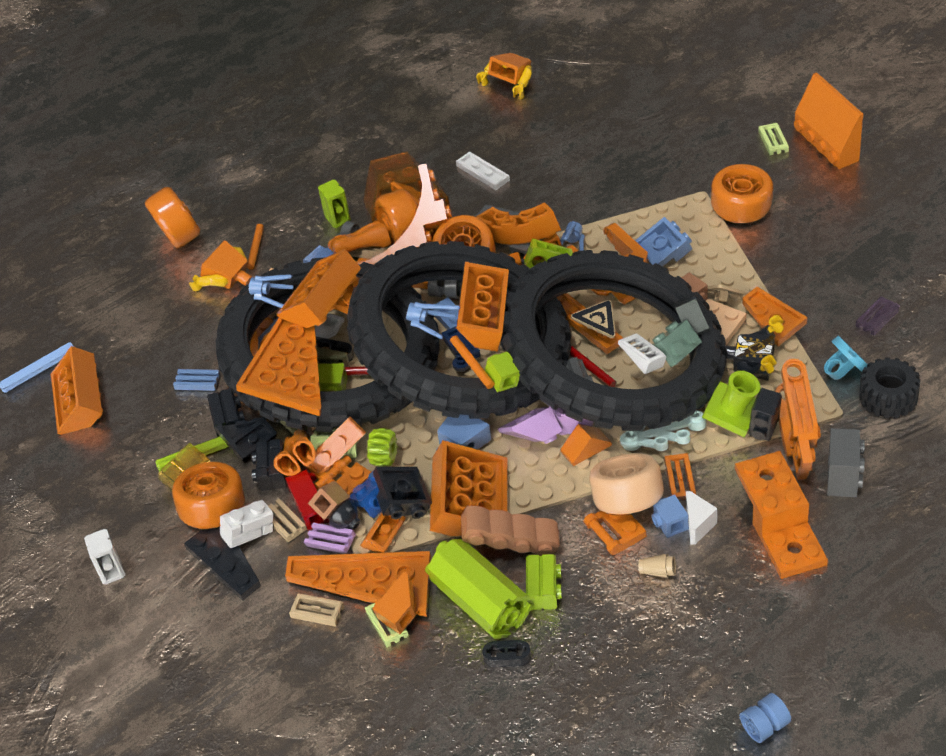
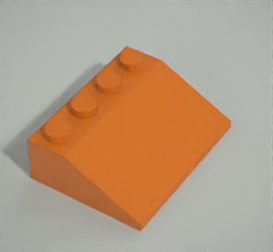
M816 72L813 74L795 111L794 127L830 163H833L838 169H842L859 161L863 113Z
M442 440L433 455L430 531L448 536H462L461 516L467 506H479L489 511L502 510L507 512V457Z

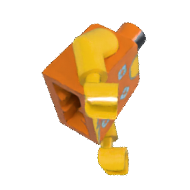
M514 53L491 56L490 62L484 68V72H479L476 75L478 84L481 82L482 86H486L489 83L487 76L492 75L515 85L518 84L512 89L513 97L515 98L519 94V99L522 100L524 98L523 88L527 86L532 75L531 60Z
M224 240L202 264L201 277L198 275L192 277L194 282L189 283L191 289L199 291L204 286H219L230 289L237 281L244 286L250 283L252 276L246 273L248 261L242 248L233 247Z

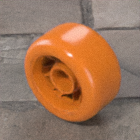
M749 164L730 165L721 169L713 178L711 205L715 213L722 219L733 223L745 224L760 220L769 212L773 199V182L768 173L761 168Z
M164 187L145 201V207L175 248H181L199 236L201 231L193 219L192 213L172 188Z
M398 189L383 194L375 202L377 221L386 226L391 246L407 230L418 209L414 197L405 189Z
M459 215L448 219V221L438 227L432 239V242L438 241L439 244H447L449 241L464 242L465 246L475 247V244L489 247L491 252L496 253L495 240L488 225L481 219L470 215Z
M204 462L189 467L176 478L172 488L173 500L179 518L188 526L198 529L220 527L221 515L242 508L245 503V495L239 473L232 466L221 462Z

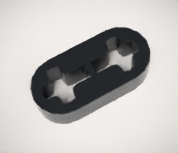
M524 640L491 641L485 644L482 650L484 662L490 667L524 666L531 660L530 645ZM518 650L523 651L522 656L516 655L518 653ZM493 651H497L496 657H491Z

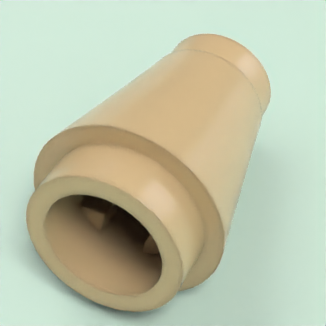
M667 553L639 559V573L664 578L675 576V556H669Z

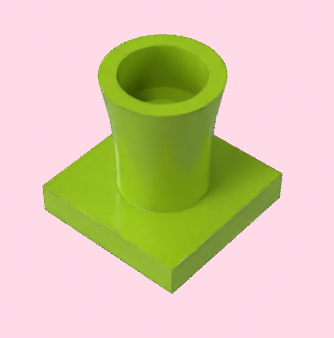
M736 371L730 375L728 385L720 381L702 418L745 437L750 425L751 409L756 399L755 396L760 391L758 379L749 372Z

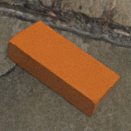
M381 511L360 546L376 553H385L406 517L392 519L391 516H383Z

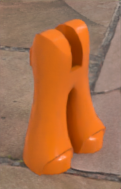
M376 220L353 233L335 236L328 242V248L334 253L346 249L349 253L365 247H389L391 240L386 226Z
M298 429L292 437L288 436L285 438L283 451L274 458V467L280 473L287 476L296 475L301 470L299 461L304 466H309L315 460V449L305 430Z

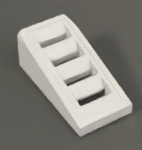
M637 333L618 341L619 346L644 374L663 367L666 355Z

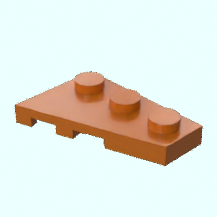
M759 287L754 288L742 298V304L762 328L769 325V320L774 315H779L782 318L783 331L781 333L774 331L777 347L807 324L808 317Z

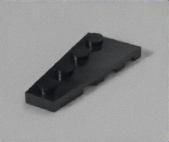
M220 527L202 529L184 543L186 549L242 601L261 587L259 579L240 547L230 548L220 535Z

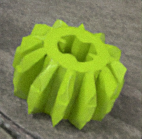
M378 428L373 429L369 434L367 457L370 464L386 467L391 466L395 462L398 446L394 431Z

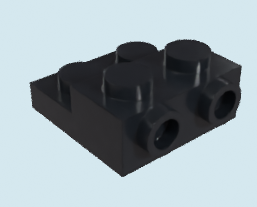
M375 467L373 475L379 488L376 498L383 516L399 519L404 515H412V518L419 519L427 513L432 502L418 467Z

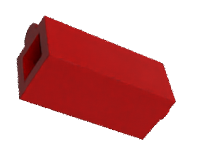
M306 469L296 475L286 477L289 492L307 530L313 529L311 527L313 523H328V518L324 520L308 504L317 493L313 484L317 479L315 473H308Z

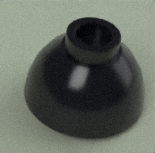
M351 499L342 502L329 519V525L336 529L346 528L354 531L361 523V520L358 518L357 506Z

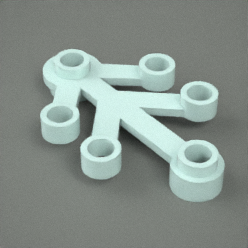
M695 410L693 415L679 422H672L671 425L646 431H626L620 436V444L628 451H635L641 446L654 448L657 451H665L669 447L668 440L675 441L678 444H687L691 440L688 430L682 429L676 433L672 431L685 427L693 431L703 430L706 427V419L702 418L703 413L701 411Z

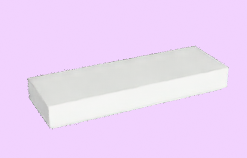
M468 152L456 161L457 167L494 190L499 189L510 181L508 174L471 152Z

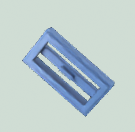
M178 369V375L175 377L176 382L173 383L175 390L216 391L221 374L219 370Z

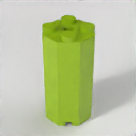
M452 539L449 542L442 541L438 544L431 562L425 568V572L440 590L494 639L507 638L511 635L509 630L512 627L518 629L523 625L531 610V605L527 602L530 601V597L462 539Z

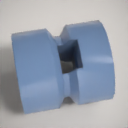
M769 693L757 702V706H750L739 714L745 731L757 743H762L774 734L773 730L779 731L791 722L789 710L774 693Z

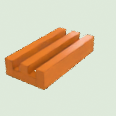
M688 453L664 456L671 496L675 494L677 499L686 500V491L679 460L684 462L689 491L696 494ZM671 461H674L680 492H676Z

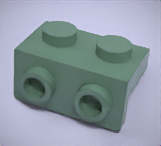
M687 320L680 323L674 321L665 328L666 333L662 332L652 339L654 342L652 345L666 355V361L670 367L677 365L702 342Z

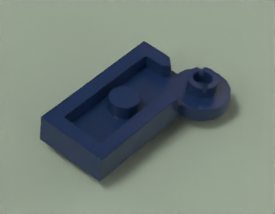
M455 326L441 334L443 335L442 339L456 357L452 362L453 368L456 371L462 372L470 366L450 342L453 336L457 335L475 359L481 357L480 350L475 348Z

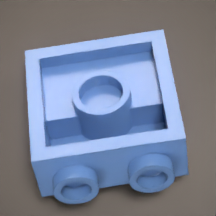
M665 217L635 240L648 252L647 258L651 265L657 263L664 266L671 259L677 262L692 250L690 245L692 240L685 232L681 234L679 226L674 221L669 222Z

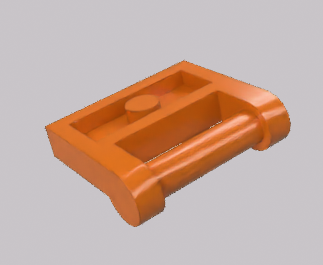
M600 510L595 514H588L583 520L587 528H592L605 543L606 549L611 555H616L647 537L646 530L631 514H609ZM604 522L619 540H614L601 523Z

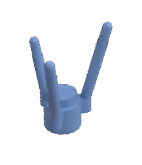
M574 221L568 223L560 239L561 244L563 245L565 241L569 243L579 241V251H583L585 235L582 234V225Z
M292 275L252 277L249 283V293L254 295L255 300H262L282 308L284 304L267 298L264 295L269 294L270 288L293 289V285L269 282L291 279Z
M410 302L406 320L411 321L410 326L418 327L439 339H442L443 335L420 322H425L427 314L446 318H455L456 315L428 309H460L459 305Z

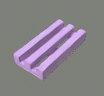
M313 523L311 526L313 530H309V538H305L304 544L311 548L347 554L356 534L351 529H336L329 525ZM316 538H318V539H323V540H327L328 542L317 541V540H315V539H316ZM339 542V543H345V544H344V545H339V544H333V543Z

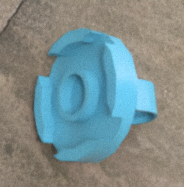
M839 335L831 341L839 350L824 365V371L829 377L838 380L845 376L854 366L861 372L864 367H867V363ZM840 364L836 372H831L835 365Z

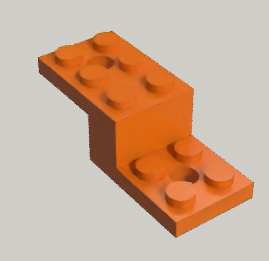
M781 451L735 463V471L753 504V525L780 579L827 566L828 559L808 523L809 503ZM770 475L772 479L765 480L761 476ZM795 547L801 551L799 553H792L788 549Z

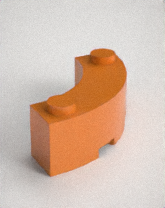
M545 202L536 207L523 210L519 215H510L509 212L491 207L476 216L488 225L495 242L500 244L529 243L532 238L537 240L550 238L561 230L553 210Z

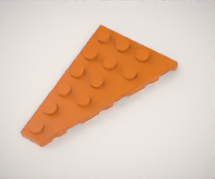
M278 318L236 384L237 391L320 416L321 400L315 326L305 328Z

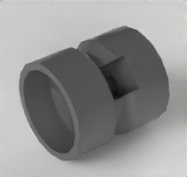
M428 281L429 296L443 297L445 295L446 298L459 299L461 296L462 281Z

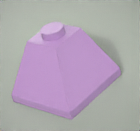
M542 407L535 408L498 428L499 433L547 444L557 439L556 434L562 432V429L552 408Z

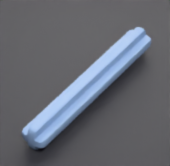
M71 342L66 343L0 381L1 390L7 393L59 363L73 344Z

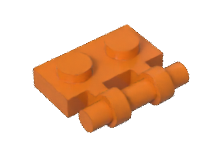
M345 455L341 460L335 461L333 467L327 473L323 472L318 477L319 480L314 486L316 490H319L321 487L335 481L333 479L340 473L342 476L336 482L350 496L356 486L363 484L369 478L368 476L371 471L357 462L349 468L348 465L352 460L349 456Z

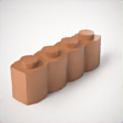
M467 506L461 516L462 540L472 545L486 544L495 549L509 548L519 553L532 552L540 556L555 554L560 546L558 522L549 518H534L526 514H511L502 510L489 511L479 506Z

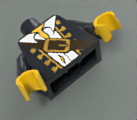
M779 315L771 317L769 325L757 332L740 334L736 346L726 345L727 352L725 357L726 359L734 360V372L746 371L756 378L769 381V376L774 371L773 366L777 364L773 357L775 350L774 331L781 333L784 329L782 325L783 320Z

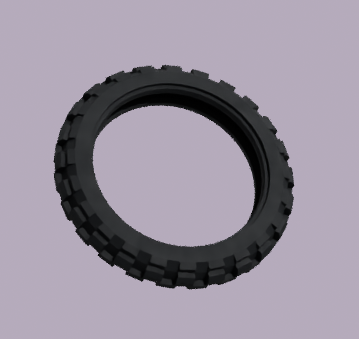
M438 241L422 243L419 248L412 245L397 250L394 255L385 256L374 264L373 269H368L358 281V285L353 289L347 314L349 341L354 345L353 351L359 362L367 368V373L381 386L387 385V391L402 401L408 399L414 402V407L427 412L434 409L441 411L442 416L459 418L460 414L469 415L470 419L489 418L491 413H494L496 416H503L516 412L518 407L526 408L540 400V394L530 392L520 380L516 387L497 392L494 386L491 389H487L479 378L451 376L419 364L394 343L386 331L382 319V311L386 304L396 294L410 286L434 280L463 281L465 262L508 269L507 294L510 292L514 282L520 276L526 275V271L530 269L525 264L518 265L513 257L505 253H493L489 247L475 244V247L465 246L464 242L457 241L439 244ZM556 297L537 312L535 324L544 346L557 361L566 367L571 350L570 340L572 335L570 323L566 320L567 314L560 300Z
M592 250L576 251L572 253V256L565 253L551 257L547 261L533 266L526 271L525 276H520L511 286L510 292L506 294L503 333L500 341L501 347L513 358V363L519 370V380L533 394L539 393L540 400L554 410L561 408L566 411V416L579 422H582L583 419L595 422V427L605 429L621 426L622 431H641L644 426H647L649 429L671 425L672 421L679 422L693 415L696 409L702 408L711 399L725 371L727 361L725 357L727 352L725 337L721 334L722 328L716 315L712 310H709L710 306L698 292H692V287L680 276L674 277L669 274L667 268L657 263L651 265L643 262L644 258L629 254L626 257L618 255L616 251L603 250L600 253H593ZM599 289L619 292L642 300L663 313L672 323L674 321L680 323L681 320L674 305L695 296L710 331L698 336L702 342L689 353L690 365L680 376L668 383L655 387L623 389L605 386L585 379L557 361L539 337L535 316L546 303L560 295L578 290Z
M312 258L311 262L301 263L300 260L284 265V269L278 270L274 268L262 274L261 276L290 274L292 275L291 279L269 282L294 286L293 289L270 288L269 294L264 296L285 304L316 262L323 258ZM366 262L358 264L361 269L356 276L361 278L368 269H373L374 265ZM248 283L240 290L239 295L231 300L225 309V315L220 318L217 328V339L215 341L218 366L224 376V381L233 393L238 394V399L251 410H259L261 416L275 423H279L282 420L286 422L287 427L305 430V427H314L316 432H332V428H339L351 417L362 428V423L370 422L371 425L389 418L390 412H399L412 403L408 399L405 401L398 399L387 391V385L381 386L375 380L352 389L320 391V416L238 392L236 384L253 359L250 351V342L253 334L264 319L279 309V307L262 300H255L254 295L249 293ZM410 286L396 294L386 304L383 311L401 328L407 343L404 353L419 364L435 371L440 348L439 338L418 327L410 326L411 321L406 320L410 302L428 304L426 301H422V296ZM427 314L425 322L421 321L420 323L439 333L434 315Z

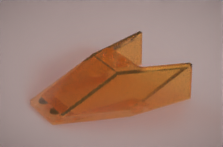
M408 152L370 161L363 199L370 223L376 221L375 202L377 198L382 195V190L391 188V182L408 184L417 181L422 193V181L418 168L420 164ZM436 180L433 182L434 189H438L440 200L443 199L446 206L450 205L448 195Z

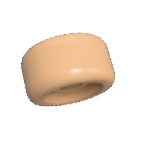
M629 453L607 458L596 464L589 475L594 504L599 510L609 514H631L648 509L655 505L664 493L659 463L655 458L646 454Z

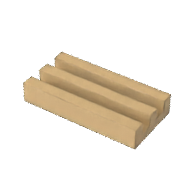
M280 499L276 500L275 505L272 503L268 505L273 514L292 532L289 534L273 518V528L287 542H290L307 530L306 525ZM279 509L298 527V529L295 528V526L279 511Z
M298 593L289 614L294 619L337 626V618H340V611L344 609V604L342 601ZM300 603L311 604V606L302 605ZM321 607L332 608L334 610L323 609Z

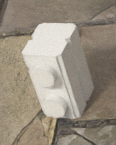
M263 500L255 501L242 508L232 510L220 516V535L227 545L233 548L273 532V512Z
M107 529L87 535L84 538L87 550L102 583L108 584L124 578L125 572L120 557Z

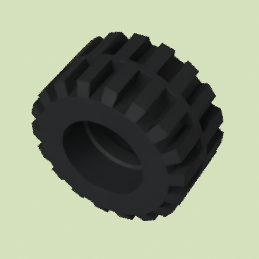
M886 357L884 360L879 358L875 360V363H868L867 367H864L862 370L859 399L862 406L867 407L866 410L869 413L874 412L875 416L879 417L881 415L887 419L889 417H894L895 419L899 418L900 415H908V412H912L918 403L921 381L919 372H916L914 366H909L908 362H902L898 358L890 359V357Z

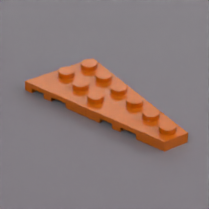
M430 551L288 556L285 577L287 582L375 603L380 596L388 591L392 581L405 571L408 573L413 584L415 613L427 617L430 578L425 572V568L431 562Z

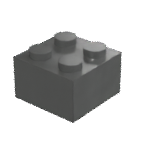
M831 428L827 496L857 497L858 488L863 487L862 473H864L865 458L860 454H864L865 440L860 439V430Z

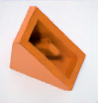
M578 424L560 450L566 459L575 466L612 446V442L599 428Z

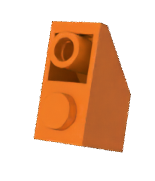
M405 571L392 581L388 591L376 600L372 608L377 619L398 634H401L416 616L413 584L408 573Z

